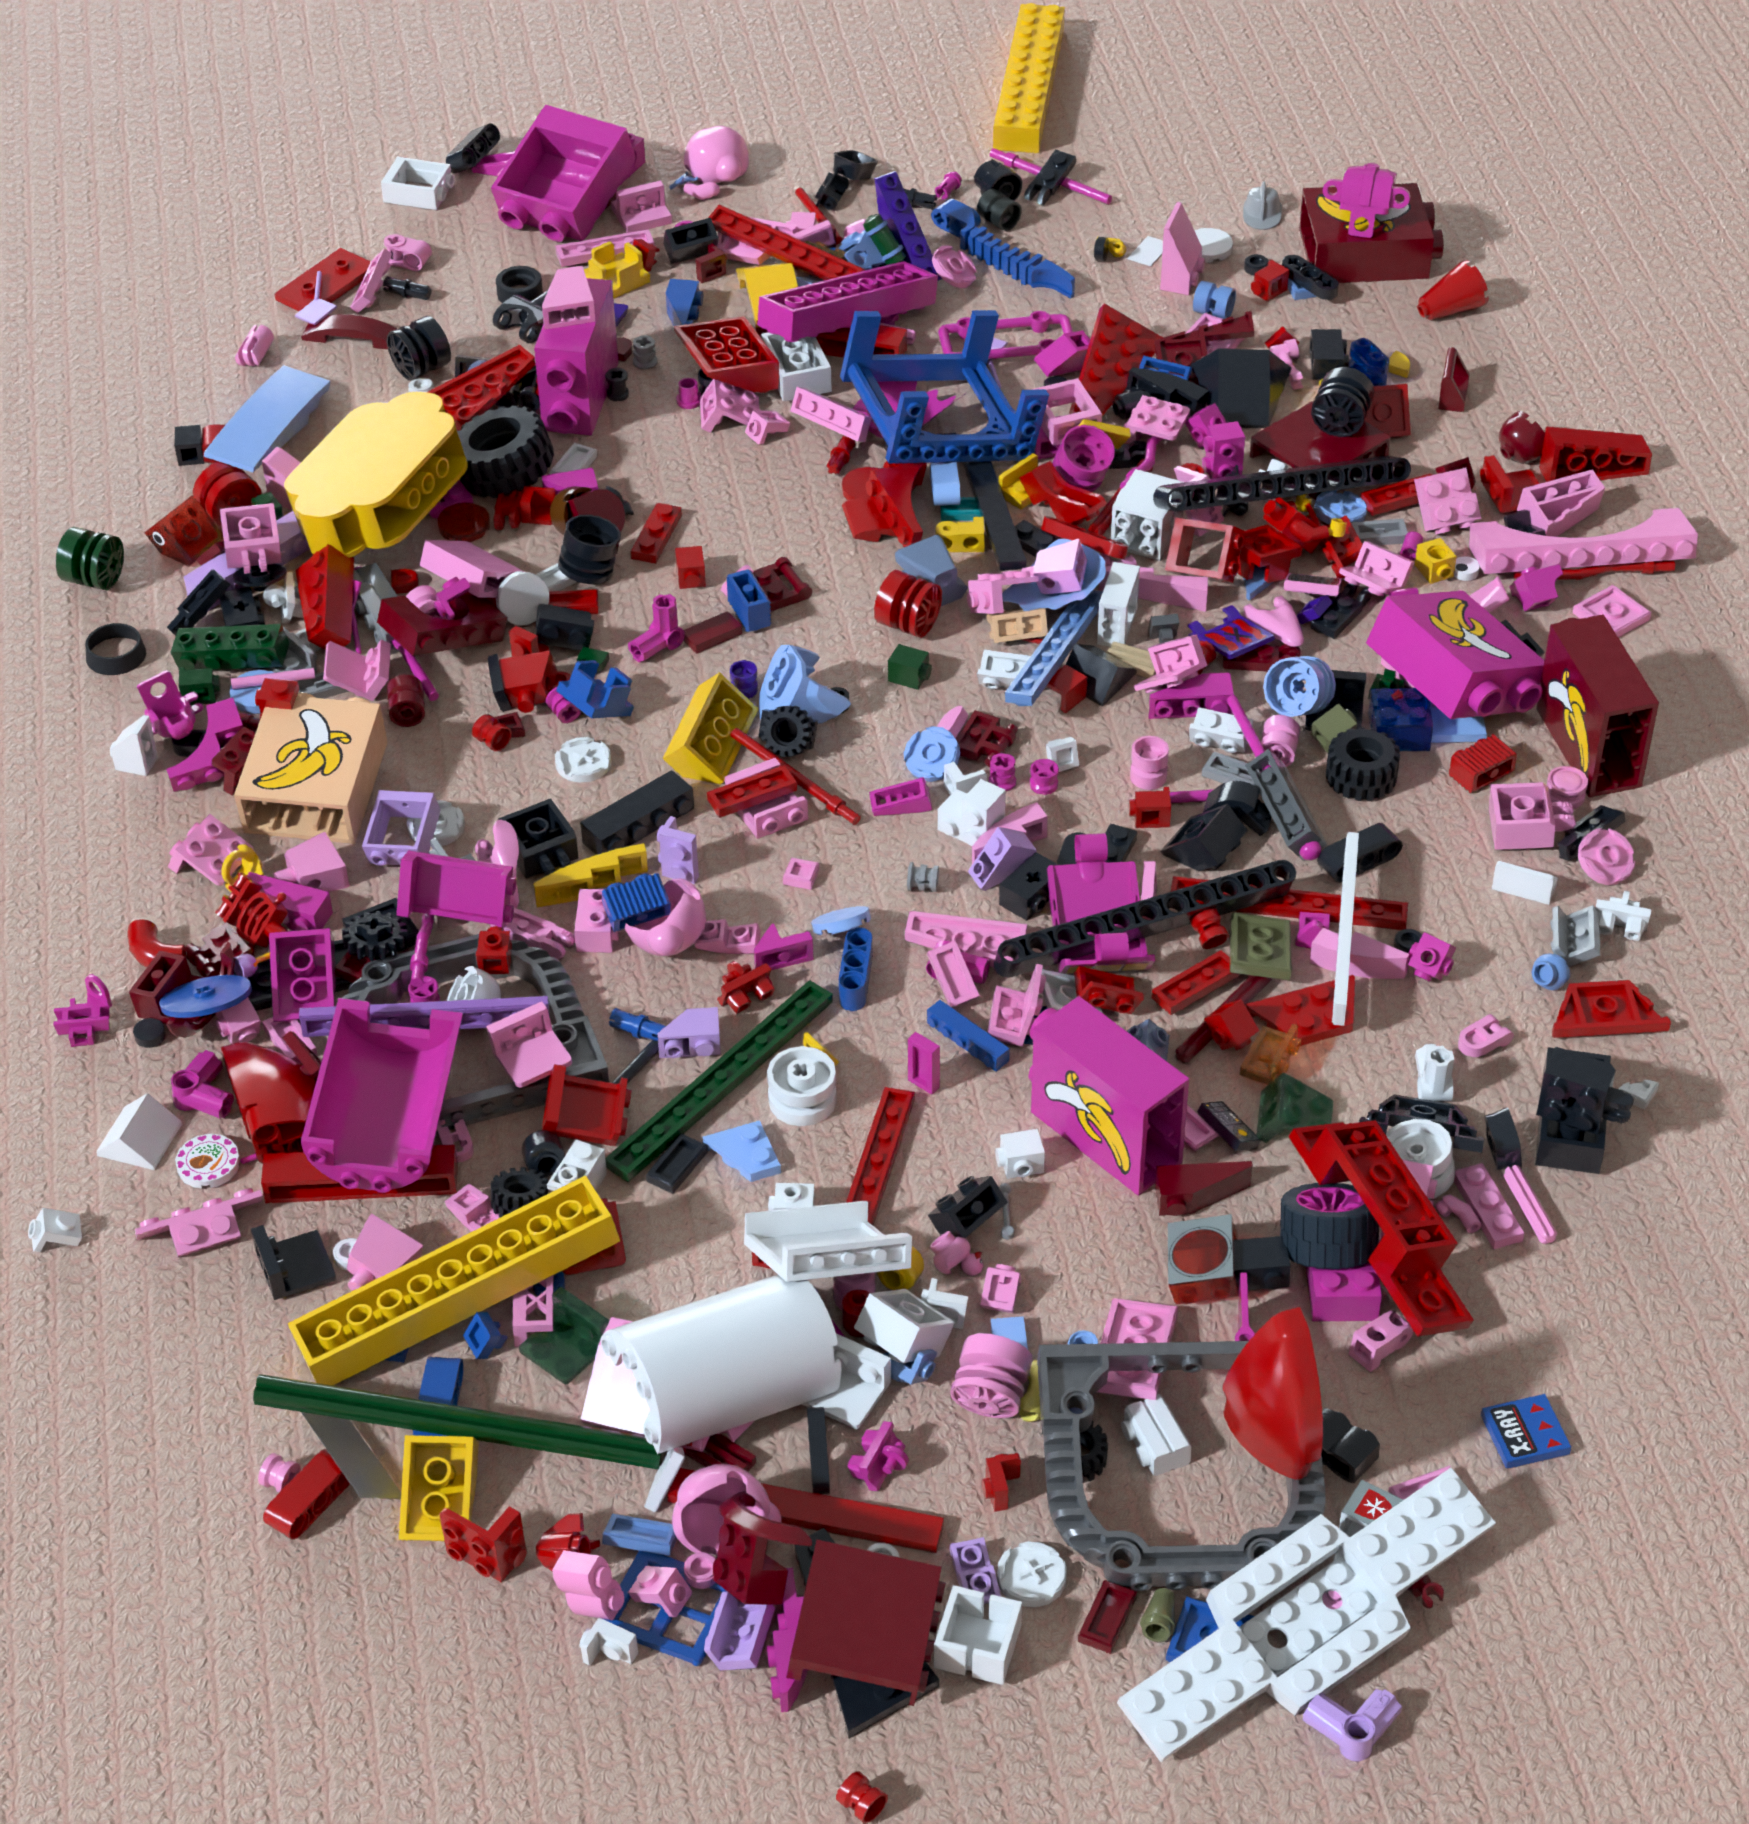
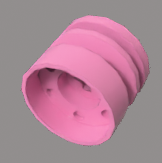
M983 1333L970 1335L963 1345L959 1359L961 1367L955 1373V1381L952 1383L950 1390L951 1398L961 1407L978 1415L991 1418L1015 1416L1019 1412L1020 1399L1024 1394L1023 1384L1028 1380L1033 1362L1032 1354L1023 1345L1003 1336Z

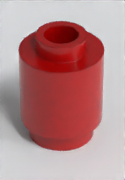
M852 1290L842 1300L843 1326L854 1337H864L854 1326L870 1294L866 1290Z

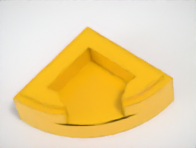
M1395 351L1386 361L1384 371L1407 378L1410 371V361L1403 353Z

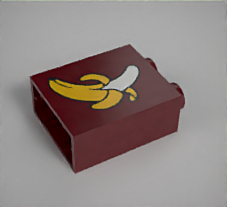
M1417 183L1396 184L1397 187H1403L1409 191L1410 201L1408 205L1401 209L1391 208L1388 215L1376 214L1373 235L1371 238L1348 234L1351 211L1340 209V201L1325 198L1322 191L1323 187L1303 188L1299 231L1307 261L1336 279L1338 283L1429 279L1431 260L1441 259L1444 250L1442 230L1434 229L1433 202H1423ZM1336 187L1328 188L1330 193L1337 192ZM1402 194L1396 195L1397 201L1402 202L1405 200ZM1359 217L1355 220L1354 225L1357 230L1365 231L1369 227V222L1366 218Z
M1604 614L1581 619L1567 618L1559 623L1550 624L1540 683L1542 695L1536 707L1538 713L1568 764L1585 773L1588 778L1586 794L1589 798L1642 788L1659 701Z

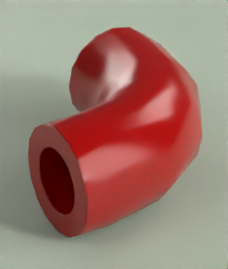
M139 919L129 924L127 932L129 951L140 965L147 968L159 951L186 957L184 944H164L158 940V928L153 922Z

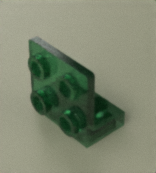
M1283 1072L1261 1091L1256 1135L1261 1141L1267 1143L1275 1135H1280L1285 1128L1292 1131L1293 1128L1332 1124L1333 1100Z
M560 1287L552 1294L554 1309L553 1331L534 1332L519 1346V1352L557 1380L567 1385L595 1360L598 1345L608 1326L609 1319L563 1287Z

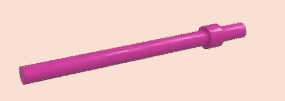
M992 148L990 151V157L1004 162V165L1014 169L1017 167L1036 176L1042 169L1040 166L1020 159L1019 155L1014 153H1005L995 148ZM1067 177L1061 184L1063 187L1105 204H1110L1112 200L1111 195Z

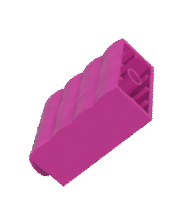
M544 105L491 186L499 209L498 216L500 220L514 229H521L524 224L539 228L543 235L553 241H563L565 236L584 241L591 232L595 221L606 208L609 199L617 191L622 178L626 176L636 157L627 128Z

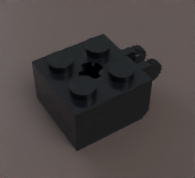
M551 798L498 818V820L509 822L517 834L519 845L517 867L526 879L542 872L547 876L555 872V867L560 866L564 868L571 865V861L579 858L575 832Z
M1555 1047L1544 1072L1536 1115L1598 1135L1604 1119L1621 1124L1628 1122L1631 1117L1630 1109L1633 1107L1634 1099L1631 1094L1613 1088L1616 1070L1612 1064Z

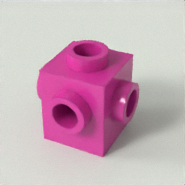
M1214 403L1188 418L1185 425L1198 447L1201 448L1204 446L1203 439L1207 436L1208 425L1227 422Z
M1423 932L1419 943L1415 942L1409 951L1410 961L1408 965L1416 969L1414 975L1430 982L1432 977L1441 981L1443 975L1447 976L1453 967L1454 960L1451 958L1456 947Z

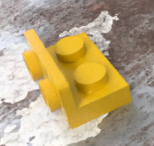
M1034 453L1022 459L1007 471H1004L998 480L1004 499L1021 510L1032 502L1019 477L1038 467V455Z

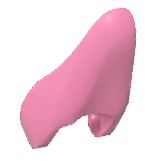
M1283 596L1274 598L1275 610H1257L1250 604L1243 607V617L1272 633L1281 642L1293 647L1301 646L1304 643L1303 632L1294 609Z
M497 820L493 826L494 848L488 840H479L475 846L477 859L479 862L513 867L512 877L517 879L516 867L519 855L517 834L509 822ZM517 884L514 895L510 897V905H513L514 908H517L519 904Z

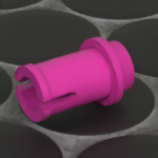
M954 171L948 172L940 185L935 188L937 197L940 198L945 192L941 199H947L954 189H958L961 186V176Z

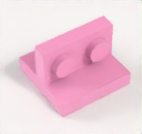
M661 180L616 191L617 200L611 201L612 211L627 233L672 224V215L665 206L664 185Z

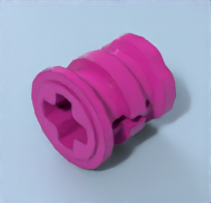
M556 687L548 693L545 701L546 705L552 709L562 723H571L574 719L578 718L581 710L556 691Z
M1004 753L992 756L988 782L1006 791L1013 789L1016 785L1014 767L1016 760L1014 757Z

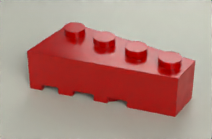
M1546 426L1539 468L1546 482L1592 469L1599 480L1648 475L1652 452L1642 435Z
M327 544L295 570L307 639L326 650V645L329 641L343 647L351 642L354 557L349 558L333 546Z

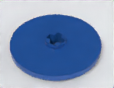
M218 975L187 982L170 990L160 999L159 1005L161 1012L170 1017L191 1018L205 1016L241 1003L251 994L252 987L250 981L242 976Z

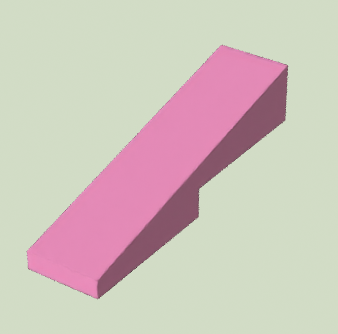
M1105 566L1106 574L1099 583V591L1104 590L1112 566ZM1140 567L1139 599L1206 612L1208 577L1154 575V568Z

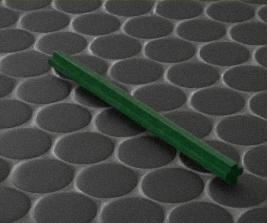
M258 1374L253 1393L254 1405L447 1436L474 1437L478 1441L652 1469H659L662 1453L657 1454L653 1444H649L643 1435Z

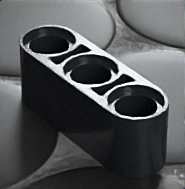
M489 123L472 130L447 155L446 164H450L451 172L457 174L476 166L499 142V129L496 125Z
M1377 823L1357 832L1359 833L1356 876L1392 860L1402 850L1403 842L1383 823ZM1346 838L1325 847L1317 859L1318 864L1339 883L1343 882Z

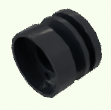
M431 316L419 318L411 322L409 326H401L398 330H392L387 335V347L392 362L399 373L407 380L417 379L419 376L427 374L429 370L439 369L451 361L448 339L441 326Z
M1340 367L1329 371L1321 382L1311 409L1313 421L1319 429L1337 437L1351 436L1358 432L1364 424L1367 411L1374 398V388L1371 380L1364 373L1354 368Z
M578 515L569 519L566 522L563 545L561 546L558 560L560 571L568 578L579 583L601 584L608 581L613 574L615 555L618 552L621 532L618 527L611 521L594 515Z

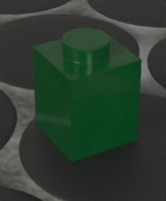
M898 644L888 659V682L919 690L924 680L927 681L931 675L932 665L929 664V652Z

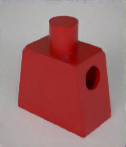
M550 650L499 659L503 687L511 707H518L519 711L529 713L534 710V704L545 703L548 693L553 689L557 676V667Z

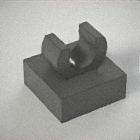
M1178 614L1151 616L1148 626L1149 639L1159 638V644L1173 640V637L1177 635L1179 627Z

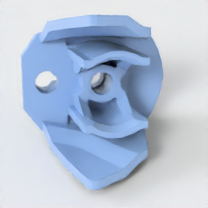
M781 645L770 662L759 693V715L761 719L762 710L764 709L775 710L780 706H798L800 710L808 712V717L818 720V724L840 715L851 703L846 697L827 688V686L818 684L808 677L815 671L813 666L820 658L817 653L793 645Z

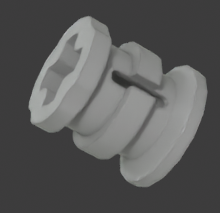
M647 335L636 337L633 340L634 366L640 369L654 367L657 364L655 340Z
M910 862L907 890L911 891L913 887H918L919 891H925V888H929L932 892H937L939 866L934 865L933 868H927V865L921 864V867H915L914 862Z

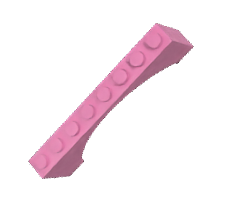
M1679 508L1653 510V515L1649 519L1628 530L1595 537L1567 538L1537 535L1498 524L1497 521L1470 523L1469 548L1484 574L1519 572L1534 566L1538 570L1560 564L1561 568L1693 559L1696 558L1698 533Z

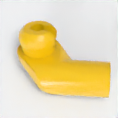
M1108 237V251L1114 257H1122L1126 253L1125 244L1120 239Z

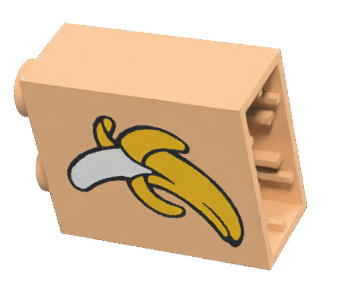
M298 692L292 710L265 707L234 794L243 833L311 839L325 832L331 842L356 844L388 742L380 704L371 703L368 700L357 697L349 698L345 701L316 698L311 694Z

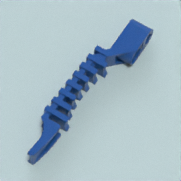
M949 199L932 211L931 217L934 224L959 237L960 248L963 250L968 249V254L972 256L977 255V259L981 261L983 259L986 260V264L990 266L993 264L994 269L998 271L1002 269L1003 274L1007 276L1011 274L1014 280L1020 279L1023 285L1029 284L1032 288H1051L1070 299L1074 297L1075 278L1070 273L1047 259L1042 261L1043 255L1039 253L1030 259L1031 253L1028 251L1019 255L1020 249L1017 247L1009 251V244L1004 243L1000 246L1001 239L996 238L993 240L994 234L990 232L986 234V227L977 228L981 223V219L975 209L955 199Z

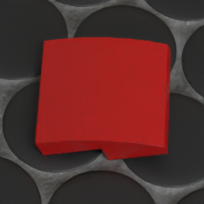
M871 497L856 498L843 503L842 507L854 539L878 542L881 534L897 537L888 526L881 512L878 511Z

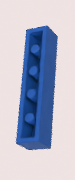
M939 1000L927 1009V1023L932 1028L937 1029L959 1047L968 1051L973 1057L981 1060L987 1067L997 1072L1009 1062L1010 1048L943 1001Z

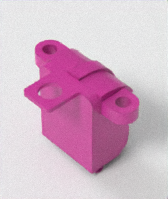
M1376 163L1348 167L1343 180L1329 179L1324 184L1322 190L1325 198L1340 201V209L1351 211L1348 234L1351 236L1371 238L1376 214L1388 215L1391 208H1404L1410 201L1409 191L1406 188L1396 186L1397 173L1388 169H1381ZM1329 186H1335L1337 188V192L1330 193L1328 189ZM1402 194L1405 200L1402 202L1397 201L1396 195ZM1364 217L1368 220L1369 227L1365 231H1359L1355 228L1354 223L1357 218Z

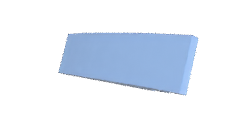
M283 365L235 413L205 450L204 457L253 473L262 465V460L276 447L281 448L308 424L309 415L319 406L320 397L329 390L330 380Z

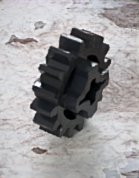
M380 911L371 913V915L368 912H364V917L361 918L355 915L353 916L354 922L346 921V928H342L343 948L348 949L349 955L357 953L360 960L365 956H368L370 961L379 957L385 960L387 954L396 956L397 950H404V944L408 943L406 923H401L400 916L392 918V913L390 912L385 916L381 915Z

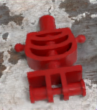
M239 872L235 883H230L228 887L232 891L231 895H223L221 898L223 903L219 909H216L215 913L222 917L225 923L236 926L237 934L249 942L248 946L254 952L255 945L264 948L268 947L270 944L269 933L288 931L281 925L288 914L287 909L281 902L285 901L287 896L284 892H280L277 897L259 892L262 885L252 881V878L245 873Z

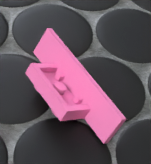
M248 1188L234 1193L235 1198L223 1202L221 1198L206 1201L203 1203V1208L191 1211L189 1207L179 1209L171 1213V1218L159 1221L158 1217L144 1220L140 1223L141 1227L135 1229L136 1238L140 1240L170 1230L178 1258L239 1239L241 1234L233 1211L262 1202L261 1190L253 1192L252 1188Z

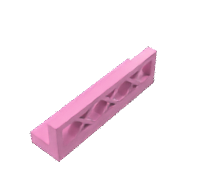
M554 1275L538 1282L546 1288L538 1297L529 1292L530 1287L513 1295V1336L515 1347L528 1346V1332L553 1331ZM536 1308L546 1314V1320L528 1321V1317Z

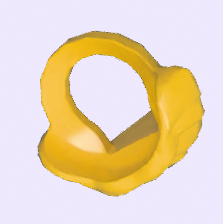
M245 844L238 845L237 848L239 850L231 852L222 864L221 873L227 890H229L230 883H235L239 872L246 875L249 872L264 875L259 856L251 847ZM242 858L241 869L232 878L230 874L231 866L236 859Z

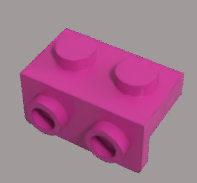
M457 576L443 584L444 590L436 594L435 598L437 601L434 602V607L441 618L446 616L448 620L454 619L455 614L448 603L470 590L471 586L465 577L461 580Z

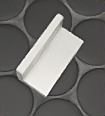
M1498 861L1495 866L1492 889L1549 905L1557 886L1558 877Z

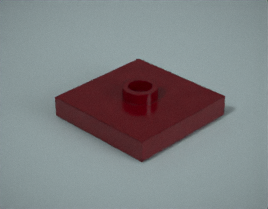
M290 1030L282 1038L303 1064L300 1067L301 1071L317 1081L321 1060L294 1031Z

